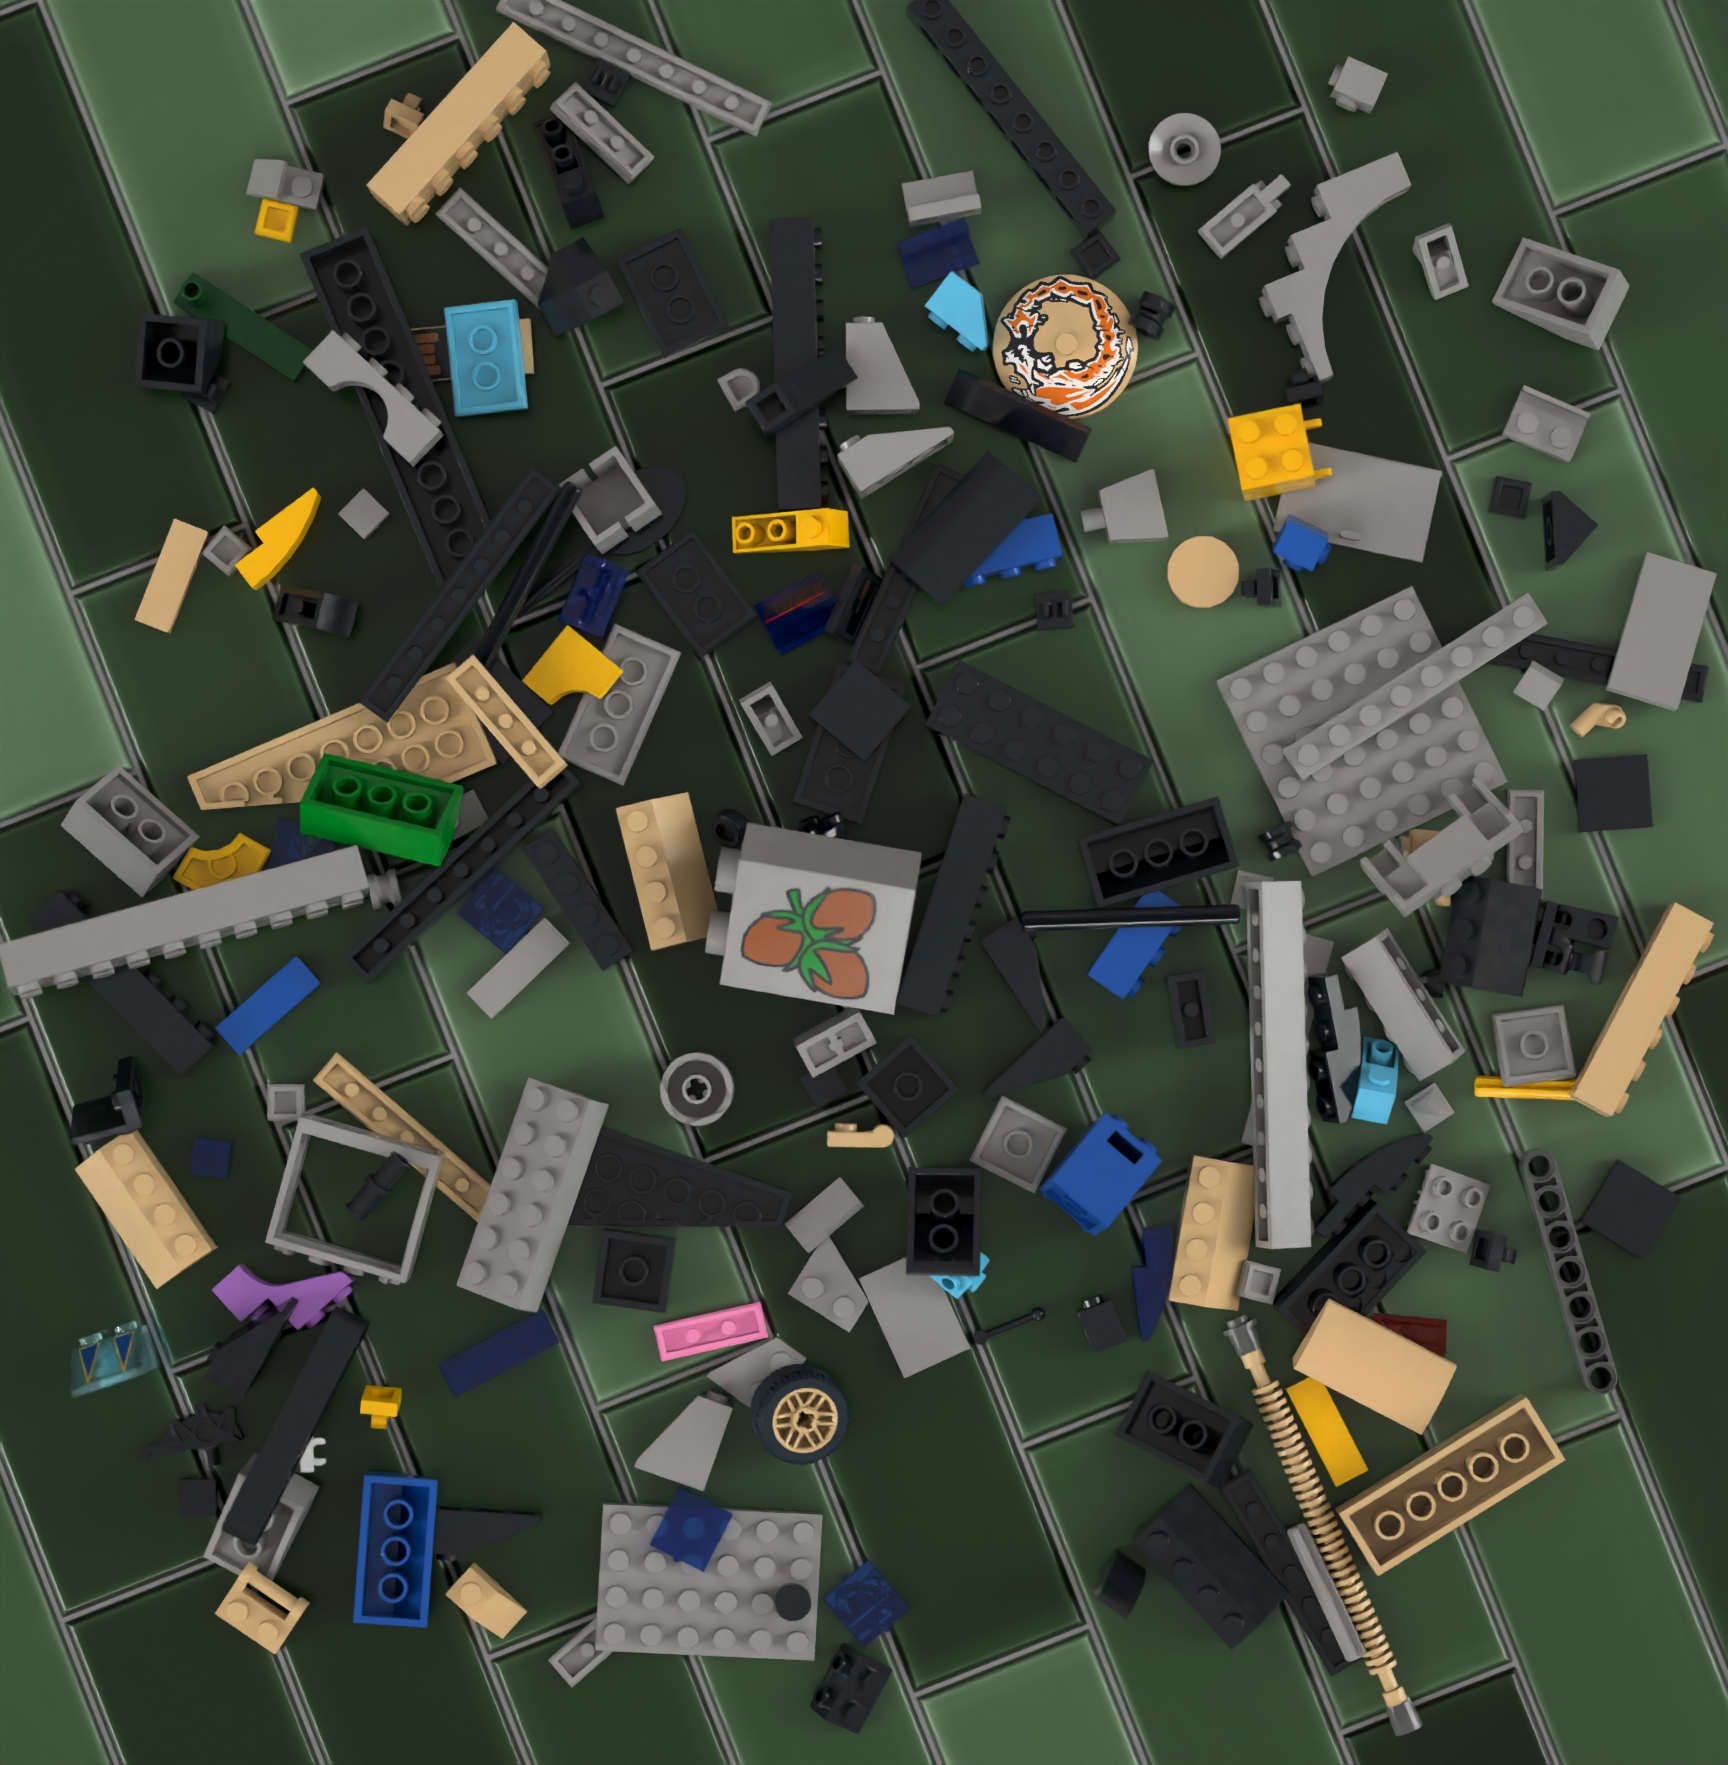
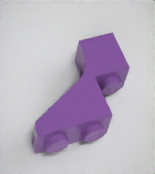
M243 1263L228 1274L212 1291L240 1322L245 1321L249 1317L253 1321L270 1308L266 1303L268 1299L275 1306H278L294 1297L299 1302L289 1318V1322L297 1330L305 1325L312 1329L326 1316L322 1310L332 1300L338 1305L353 1291L349 1285L356 1278L352 1274L341 1270L290 1283L274 1284L256 1276Z

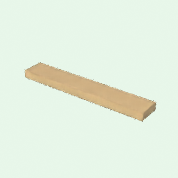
M338 1052L335 1053L313 1081L372 1132L444 1152L445 1157L436 1187L478 1222L491 1184ZM410 1164L426 1177L427 1168Z

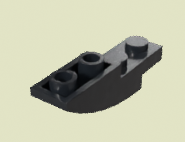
M1319 973L1308 976L1310 986L1308 988V998L1314 1007L1316 1017L1315 1033L1321 1042V1048L1309 1051L1311 1059L1309 1071L1315 1081L1318 1095L1316 1107L1322 1116V1120L1324 1122L1341 1124L1347 1122L1358 1086L1361 1061V1034L1358 1009L1355 1006L1343 1005L1338 974Z
M1423 1132L1406 1136L1383 1145L1352 1164L1325 1190L1335 1201L1314 1224V1230L1326 1239L1330 1234L1336 1237L1349 1223V1220L1346 1218L1348 1213L1354 1207L1361 1209L1372 1197L1373 1193L1369 1189L1373 1185L1383 1193H1386L1389 1189L1395 1192L1407 1179L1408 1175L1405 1173V1170L1411 1163L1415 1161L1419 1164L1432 1150V1147L1428 1144L1432 1141L1433 1137Z

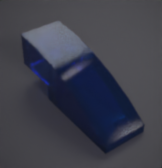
M1170 1225L1140 1228L1145 1264L1130 1266L1141 1341L1150 1340L1167 1298L1173 1257L1172 1228Z
M542 1309L443 1361L438 1366L454 1397L557 1344L559 1340Z

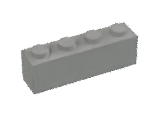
M1388 928L1341 957L1345 963L1344 968L1351 980L1357 982L1364 993L1366 1005L1371 1011L1376 1012L1383 1023L1385 1035L1392 1043L1397 1045L1403 1055V1062L1409 1072L1415 1074L1419 1081L1453 1063L1465 1052Z

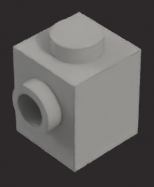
M1348 56L1344 66L1336 64L1328 84L1334 86L1330 97L1337 99L1336 104L1343 109L1352 112L1360 109L1370 114L1388 73Z

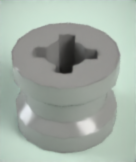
M395 868L387 870L384 875L377 876L374 873L366 875L374 910L382 908L386 903L398 905L402 901Z

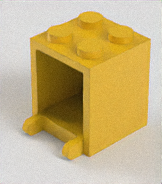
M1300 404L1227 418L1245 502L1316 487L1315 480L1332 476L1331 468L1313 470L1306 430L1322 427L1321 418L1304 421Z

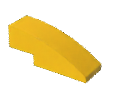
M314 488L310 489L258 528L255 532L263 544L235 564L236 568L255 591H258L280 571L303 541L315 518L322 498Z

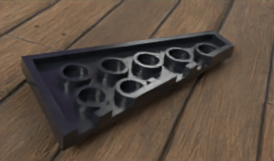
M601 1127L568 1225L781 1227L793 1192Z

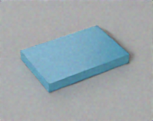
M511 299L444 308L455 417L528 409L517 300Z

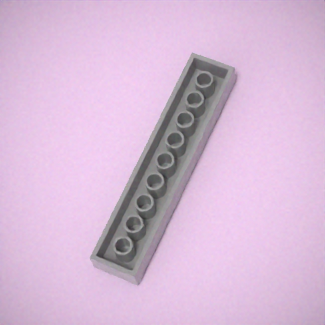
M355 845L1 943L0 960L8 988L13 996L19 994L21 999H27L42 994V988L55 984L57 989L71 987L79 983V977L91 974L93 979L103 978L114 974L115 967L127 964L129 969L148 965L151 963L150 958L164 954L165 959H170L186 954L185 948L200 944L201 949H206L221 944V938L235 934L236 939L253 936L258 933V927L271 924L272 929H278L293 924L292 919L306 914L307 919H314L327 915L328 908L342 905L343 909L364 904L363 899L369 897V884L358 846Z

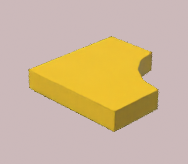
M567 625L522 682L548 704L553 705L562 696L574 692L590 693L602 699L624 671L577 631Z
M239 833L231 844L219 850L203 851L190 847L173 879L192 890L258 873L263 870L273 851L246 835Z

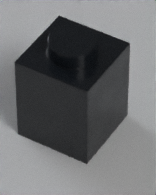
M1102 1294L1081 1302L1083 1308L1076 1310L1093 1354L1127 1341L1111 1298L1103 1300Z

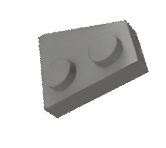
M830 1236L816 1247L788 1292L789 1295L849 1333L869 1302Z
M775 1337L761 1346L736 1357L734 1360L711 1370L707 1377L750 1408L752 1397L755 1395L754 1392L766 1376H770L771 1372L787 1365L803 1364L806 1357L779 1337Z

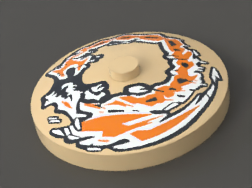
M1054 275L1030 283L1016 293L1007 303L995 327L992 346L993 361L1004 389L1072 420L1083 419L1099 413L1121 395L1129 383L1136 365L1138 353L1136 329L1127 324L1131 315L1122 301L1111 290L1086 277Z

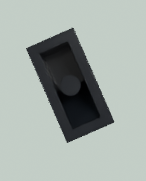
M281 585L272 620L350 638L356 619L355 614L358 602L325 592Z

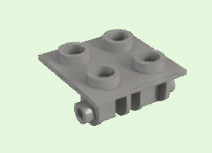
M1431 1164L1429 1170L1425 1169L1424 1171L1426 1176L1422 1184V1191H1417V1194H1420L1419 1200H1414L1413 1204L1416 1205V1208L1413 1210L1410 1221L1406 1222V1225H1409L1407 1233L1467 1254L1491 1185Z

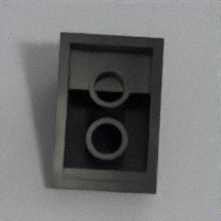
M909 1167L906 1275L980 1276L982 1168Z
M1148 1371L1115 1436L1221 1490L1254 1424Z

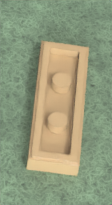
M177 519L173 520L136 614V621L166 633H171L201 557V552L210 534L208 531Z

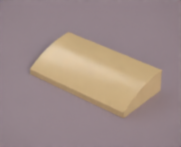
M1330 1298L1324 1304L1292 1357L1295 1370L1421 1435L1441 1402L1456 1369V1364Z

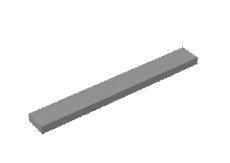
M500 0L496 7L497 12L596 60L600 58L630 73L631 77L757 137L771 109L772 102L564 1Z

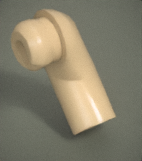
M1596 702L1570 724V727L1578 736L1583 738L1595 725L1612 727L1614 729L1621 728L1626 722V714L1618 705Z

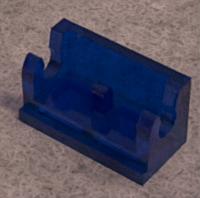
M585 554L558 621L592 636L603 637L630 570L600 557Z

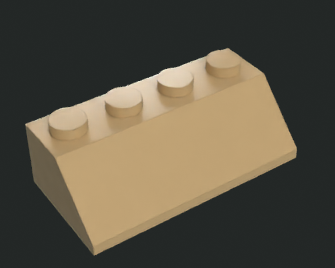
M688 792L616 808L651 950L655 951L706 938L712 910H718Z
M138 1130L128 1135H119L75 1168L156 1289L218 1248Z
M1191 1154L1166 1298L1169 1301L1238 1311L1240 1297L1235 1296L1243 1261L1247 1260L1255 1217L1253 1165Z

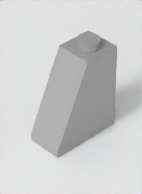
M854 317L853 323H846V360L858 379L846 386L847 415L919 414V400L883 323H875L874 317Z
M708 1390L707 1395L699 1393L640 1454L634 1467L704 1491L734 1406L727 1403L729 1397L712 1390Z

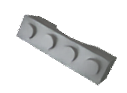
M332 330L303 363L333 392L349 386H362L378 393L383 398L388 412V423L383 438L414 467L443 436L442 432L437 428L442 422L426 407L420 412L410 402L415 397L400 383L393 387L384 378L388 372L373 357L368 362L357 353L361 346L345 332L340 337Z

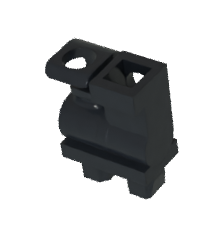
M1550 901L1543 902L1539 907L1536 923L1537 929L1533 939L1529 966L1565 976L1569 970L1582 972L1587 975L1591 984L1601 985L1609 953L1605 951H1599L1590 955L1574 952L1573 945L1576 941L1605 950L1611 949L1619 917Z

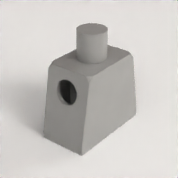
M1154 469L1099 490L1097 496L1100 507L1080 511L1084 532L1105 528L1108 543L1165 541L1169 537Z

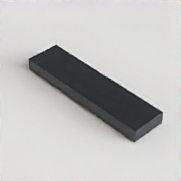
M959 368L944 402L1075 463L1092 429Z

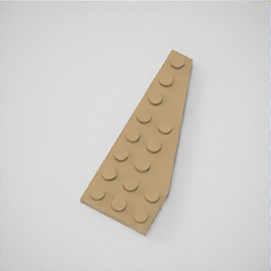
M452 663L423 675L388 722H385L361 703H358L191 774L187 778L200 809L209 810L298 803L301 801L324 753L448 783H454L494 766L498 762L479 717L445 679L458 668L456 663Z

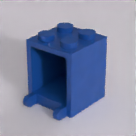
M1105 1113L1094 1121L1038 1189L1043 1193L1042 1196L1046 1200L1050 1199L1078 1222L1084 1232H1089L1093 1236L1110 1226L1162 1161L1156 1155L1158 1150L1149 1141L1143 1138L1138 1140L1128 1132L1130 1129L1129 1125L1114 1114L1109 1116Z

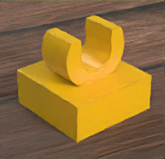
M365 1386L361 1399L360 1414L372 1415L371 1428L386 1430L389 1416L397 1417L402 1399V1388Z

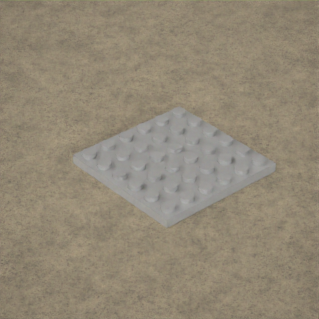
M1412 586L1215 682L1283 822H1291L1293 826L1292 834L1295 839L1300 840L1302 847L1297 849L1310 878L1453 809L1449 805L1448 797L1453 793L1458 796L1471 787L1472 779L1477 775L1490 790L1508 782L1459 681L1303 781L1299 779L1282 752L1283 749L1442 648Z

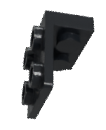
M133 1056L118 1059L117 1074L113 1075L116 1091H112L110 1096L73 1106L70 1131L72 1145L80 1143L93 1144L100 1141L103 1137L115 1134L128 1135L143 1127L146 1092Z

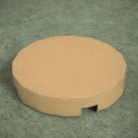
M1196 536L1185 540L1173 551L1167 564V581L1172 592L1182 603L1193 608L1209 609L1223 603L1232 595L1239 581V564L1235 553L1225 542L1212 536Z

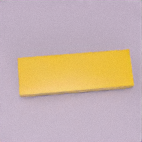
M1308 1376L1286 1387L1285 1390L1334 1485L1337 1487L1367 1472L1368 1468L1326 1386Z

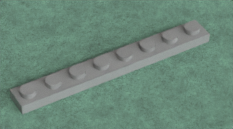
M1527 593L1283 749L1282 752L1299 779L1303 781L1548 624L1530 594Z

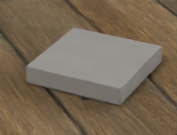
M1564 1005L1491 1015L1503 1088L1571 1079L1577 1076Z
M1001 1096L969 1161L1035 1193L1067 1128Z

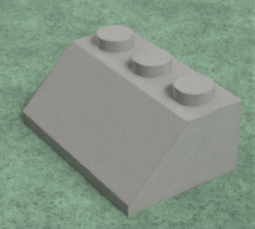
M120 765L116 766L78 798L61 824L68 833L141 897H144L166 877L200 837Z

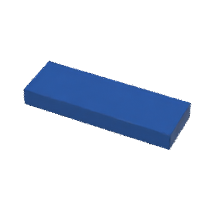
M296 956L216 1026L215 1029L234 1051L241 1055L322 982L302 959Z

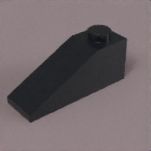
M1014 917L981 939L979 943L1038 1032L1046 1029L1037 949L1033 943L1037 935L1034 931H1024L1022 929V922H1019L1017 917Z
M1060 1017L982 1093L987 1098L1065 1075L1070 1070L1077 1074L1090 1062L1091 1058L1087 1054L1092 1048L1063 1017Z
M291 1297L234 1331L224 1344L217 1342L207 1358V1361L212 1364L205 1377L243 1399L256 1382L299 1300Z
M436 1505L433 1554H437V1560L458 1561L459 1555H467L540 1524L543 1520V1512Z

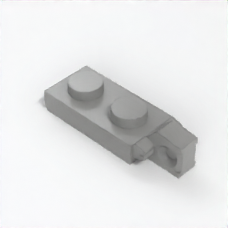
M1282 174L1268 186L1262 180L1257 184L1253 183L1198 230L1199 235L1220 259L1224 258L1276 214L1277 210L1282 206L1278 198L1290 188L1291 184Z

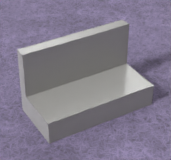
M973 170L902 183L909 227L981 214L982 207L976 190Z

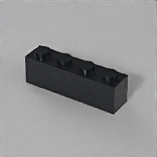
M549 830L522 848L602 971H606L635 952L556 830Z

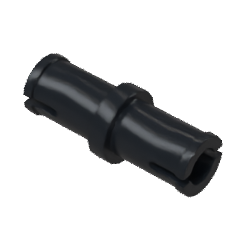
M392 1151L374 1174L370 1173L364 1179L366 1184L346 1204L345 1207L349 1213L358 1220L363 1221L381 1198L386 1199L392 1193L390 1188L410 1168V1163L401 1154Z

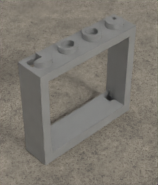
M305 1113L298 1120L265 1243L275 1245L274 1249L282 1251V1254L293 1256L295 1252L309 1255L308 1260L319 1265L329 1266L330 1262L344 1265L343 1270L350 1274L364 1276L365 1272L378 1275V1281L385 1284L400 1285V1282L406 1283L411 1279L445 1153ZM311 1135L385 1157H389L392 1151H396L406 1158L410 1164L428 1169L402 1264L285 1230Z

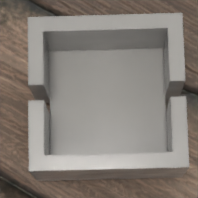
M617 446L589 464L598 476V479L592 482L582 468L559 484V486L563 487L564 483L569 481L582 489V494L572 512L601 554H604L629 537L625 531L629 527H632L636 532L662 514Z

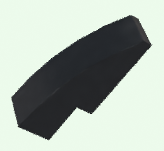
M1116 1548L1099 1571L1101 1577L1094 1585L1093 1591L1097 1599L1127 1620L1143 1588L1146 1569Z

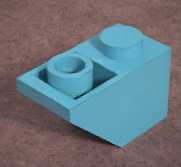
M951 271L926 303L925 307L931 311L927 317L944 330L948 325L960 333L956 339L972 352L977 347L985 351L989 346L983 294L958 274Z
M1364 1036L1361 1047L1358 1086L1351 1109V1118L1387 1124L1397 1089L1399 1049L1395 1043Z

